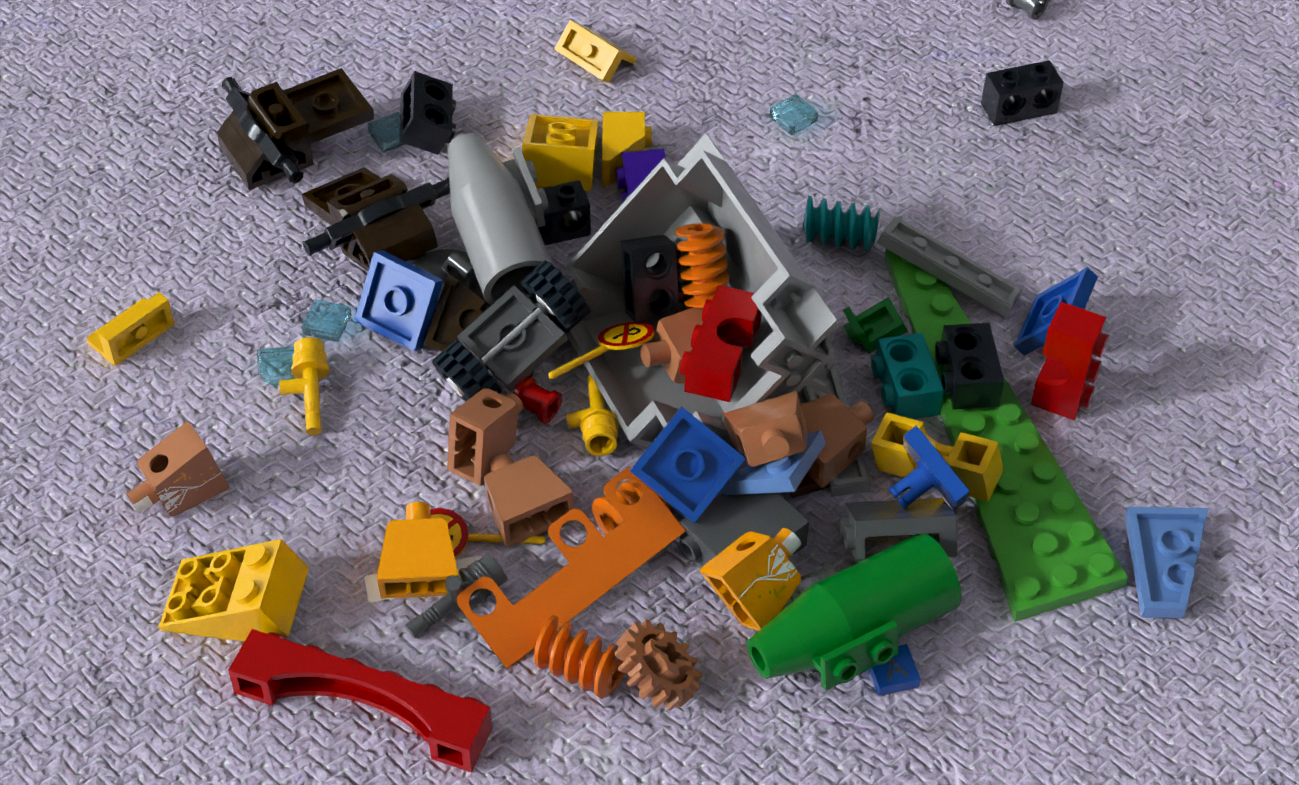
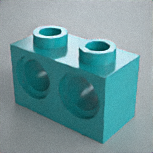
M923 333L878 339L876 355L871 356V369L874 378H880L882 384L881 398L884 407H890L892 414L910 419L940 415L944 389Z

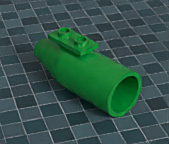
M916 534L812 584L748 639L747 649L749 656L757 671L766 679L817 669L821 673V685L827 691L841 683L851 681L857 675L877 665L887 663L898 655L899 637L957 609L961 604L962 598L959 578L950 558L941 545L928 534Z

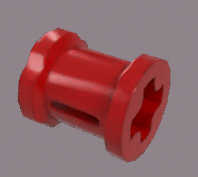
M527 376L518 383L513 391V394L521 399L523 408L538 415V420L544 424L549 423L557 415L562 404L561 393L556 390L550 392L542 388L530 376Z

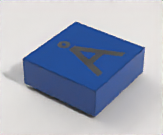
M907 644L898 646V655L887 663L869 669L878 696L919 688L921 679Z

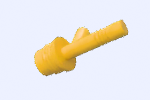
M306 337L294 343L291 374L296 379L279 380L280 395L304 393L306 433L308 435H318L322 432L319 380L329 374L330 366L327 363L324 342L319 338Z
M589 374L587 380L590 408L567 414L566 419L570 429L580 427L586 449L589 453L595 456H606L616 449L619 422L613 412L606 410L605 399Z

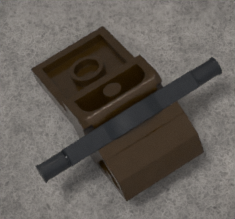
M342 68L282 90L279 84L274 82L253 90L251 94L243 91L235 78L227 77L222 81V87L228 93L226 100L233 111L217 131L220 149L249 190L287 176L290 183L295 184L303 178V173L300 170L314 165L311 151L312 143L374 119V113L371 105Z
M363 167L302 193L305 207L331 225L325 228L324 233L303 241L302 244L308 256H311L326 248L333 250L341 247L344 255L366 271L369 270L373 253L383 250L405 262L424 257L428 251L437 248L438 243L434 228L423 209L434 205L436 199L450 194L449 177L434 185H431L429 182L408 191L404 181L393 174L381 178Z

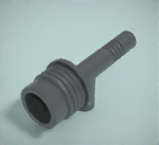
M487 554L479 561L475 560L467 568L459 569L458 573L461 579L455 575L449 576L445 581L448 594L405 625L412 637L417 638L428 630L430 626L436 624V621L444 618L459 607L457 605V596L479 578L484 576L490 577L498 587L507 581V576L497 561L490 554ZM477 589L471 594L470 598L474 596L480 603L484 604L488 596H491L493 593L488 589Z

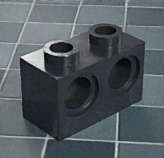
M1050 60L986 73L981 105L994 126L1055 114L1058 112L1064 82Z
M417 71L413 72L401 93L399 142L438 155L444 144H449L452 141L456 130V124L452 123V116L456 107V100L453 99V84Z
M580 180L543 188L548 200L549 209L544 210L545 226L538 229L545 246L590 236V203Z
M664 234L621 240L625 313L635 323L661 320L664 317L679 313V304L683 303L684 294L677 276V268L681 267L678 260L681 257V252L677 249V245ZM654 253H659L657 263L651 267H646L648 258ZM661 289L659 299L649 303V297L652 292Z
M990 323L944 325L941 341H936L935 358L938 365H943L944 371H942L941 382L944 394L950 395L952 409L999 407L1004 378Z

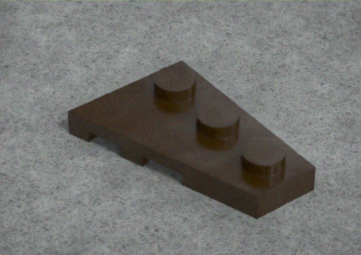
M448 273L423 345L443 351L453 341L457 340L460 342L457 336L491 305ZM534 371L530 373L528 376L532 377Z

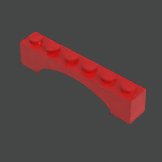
M252 629L228 669L235 694L271 706L280 698L312 695L353 700L380 709L415 730L429 744L432 760L471 773L492 731L490 706L485 705L476 698H462L447 693L434 684H419L405 679L397 672L390 670L383 672L365 666L361 661L354 658L343 659L328 654L323 649L314 645L303 646L288 641L282 635L274 632L264 633Z

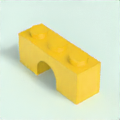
M886 412L871 441L878 471L904 478L917 468L916 462L903 447V435L917 425L970 491L969 496L989 502L1004 470L999 442L960 432L955 445L946 446L938 443L927 434L922 421Z

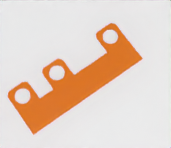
M632 467L624 469L609 480L603 489L604 495L625 521L604 537L580 509H571L549 526L548 535L569 563L516 604L512 605L494 580L486 576L476 580L457 596L459 608L506 669L535 648L539 634L550 616L555 615L559 618L556 629L558 630L685 532V529L659 496L629 472ZM632 479L640 485L642 495L637 503L626 505L617 499L615 490L620 481ZM571 520L581 522L587 531L584 543L576 547L566 545L560 536L563 524ZM477 589H488L495 595L496 607L492 613L481 616L471 610L469 599L474 591Z

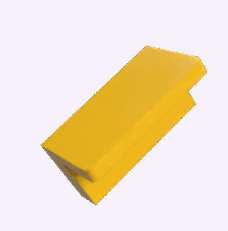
M572 20L567 24L554 48L557 52L608 83L622 59L633 64L637 57L596 31Z
M160 292L149 299H141L87 336L88 345L114 366H117L175 325L169 299Z

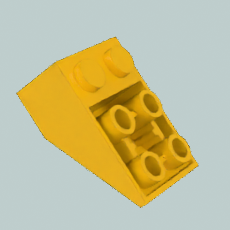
M282 539L182 559L158 628L165 632L245 642L252 629L264 633L274 632L283 637H289L309 567Z

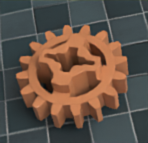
M647 619L642 624L635 622L616 641L620 648L615 651V656L623 661L618 669L620 672L630 676L627 685L629 687L636 685L640 689L639 697L641 699H644L646 696L651 697L654 707L658 708L664 703L668 710H672L675 706L681 708L700 689L701 686L697 683V680L702 677V674L693 668L698 662L697 658L687 654L686 651L689 645L687 643L680 644L677 641V633L675 631L671 633L665 632L662 623L659 622L653 627L650 620Z

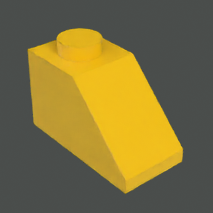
M603 112L602 186H610L616 182V168L622 167V152L645 151V147H652V126H645V112Z

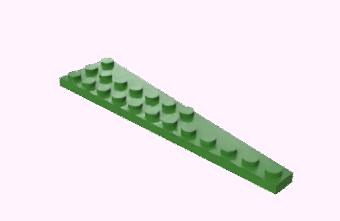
M885 248L884 260L896 293L901 299L903 313L909 319L912 334L923 333L941 381L944 369L942 364L938 365L936 363L935 343L936 341H941L944 325L971 323L945 282ZM1004 378L999 407L953 410L950 395L943 393L940 416L951 446L955 445L960 432L999 442L1004 469L989 502L974 497L973 500L977 508L976 516L979 525L984 528L989 542L988 550L991 558L995 559L1000 572L999 580L1014 622L1126 587L1128 581L1126 572L1006 379Z

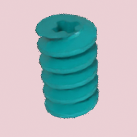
M808 196L803 221V231H805L807 242H813L817 233H819L821 244L827 245L833 235L836 247H841L845 239L848 238L850 249H856L860 240H862L864 251L870 252L877 236L881 207L875 217H872L870 206L865 205L861 214H857L855 203H851L847 211L843 212L841 201H836L832 210H829L825 198H822L818 207H814L812 196Z

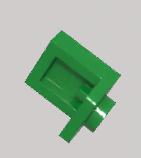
M889 297L857 316L849 306L843 309L849 321L843 327L854 345L861 342L869 354L877 349L878 339L900 336L908 331Z

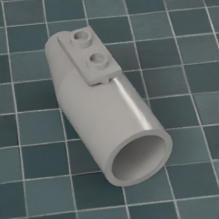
M465 133L454 138L448 145L451 212L484 299L488 304L493 305L515 285L533 302L530 299V295L525 292L524 287L521 285V280L544 260L552 263L538 229L545 226L544 210L549 209L545 191L543 188H536L534 182H537V175L531 160L525 161L520 148L513 150V160L501 162L481 136L475 133Z

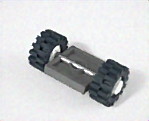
M544 260L521 280V285L524 287L525 292L530 295V299L533 302L514 285L457 336L460 342L457 340L453 341L432 360V364L442 375L443 379L448 382L450 387L465 402L482 389H491L499 394L502 393L501 387L496 383L494 377L489 374V371L509 391H512L518 383L524 380L568 340L564 332L568 333L591 312L590 307L585 302V298L578 293L579 290L569 282L570 280L563 276L561 271L557 267L555 268L552 263Z

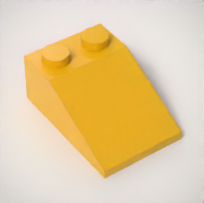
M530 114L522 143V154L525 161L531 160L537 175V182L534 183L537 189L580 180L584 191H591L599 119Z

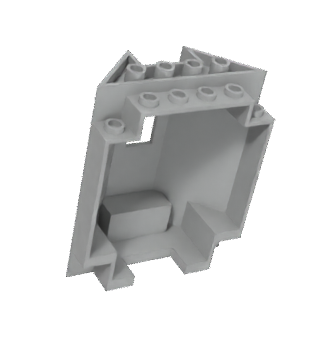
M707 133L704 134L678 164L663 158L566 266L573 278L570 283L579 290L578 293L585 298V302L591 310L568 333L566 332L579 356L600 347L597 337L604 329L620 323L634 322L625 313L621 240L664 234L677 245L679 242L687 240V237L675 234V230L678 227L698 223L718 226L725 233L724 240L721 242L726 246V253L723 257L728 261L725 271L729 275L730 285L735 289L755 293L751 298L762 313L761 325L752 348L743 347L741 376L731 402L684 392L685 383L677 384L673 382L663 364L646 367L643 364L640 354L642 345L624 350L609 349L607 352L584 363L610 409L616 415L617 421L629 441L647 448L681 406L733 447L723 413L794 391L798 393L805 385L829 394L830 384L826 379L827 369L832 368L834 346L831 344L830 338L831 332L836 330L837 318ZM680 251L681 257L689 254L688 251ZM654 253L648 258L646 267H651L657 263L659 253ZM681 265L680 268H677L678 281L682 287L692 283V280H683L680 277V273L689 269L690 266ZM661 289L652 292L649 297V303L659 299ZM684 294L683 302L694 296ZM684 303L679 304V312L693 308L686 306ZM660 320L648 321L643 323H648L649 325L653 326L654 333H656L657 325ZM655 334L653 338L647 343H652L654 341Z

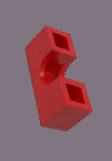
M718 285L713 299H706L702 311V326L695 325L691 338L692 350L691 352L685 351L681 359L679 372L681 375H685L684 392L731 402L741 376L743 347L752 348L761 325L762 313L751 298L755 293Z
M1060 302L1047 331L1042 353L1047 358L1036 379L1031 401L1032 406L1072 420L1076 419L1081 406L1089 407L1095 391V386L1089 383H1095L1102 361L1097 360L1096 356L1102 357L1109 335L1103 333L1107 317Z

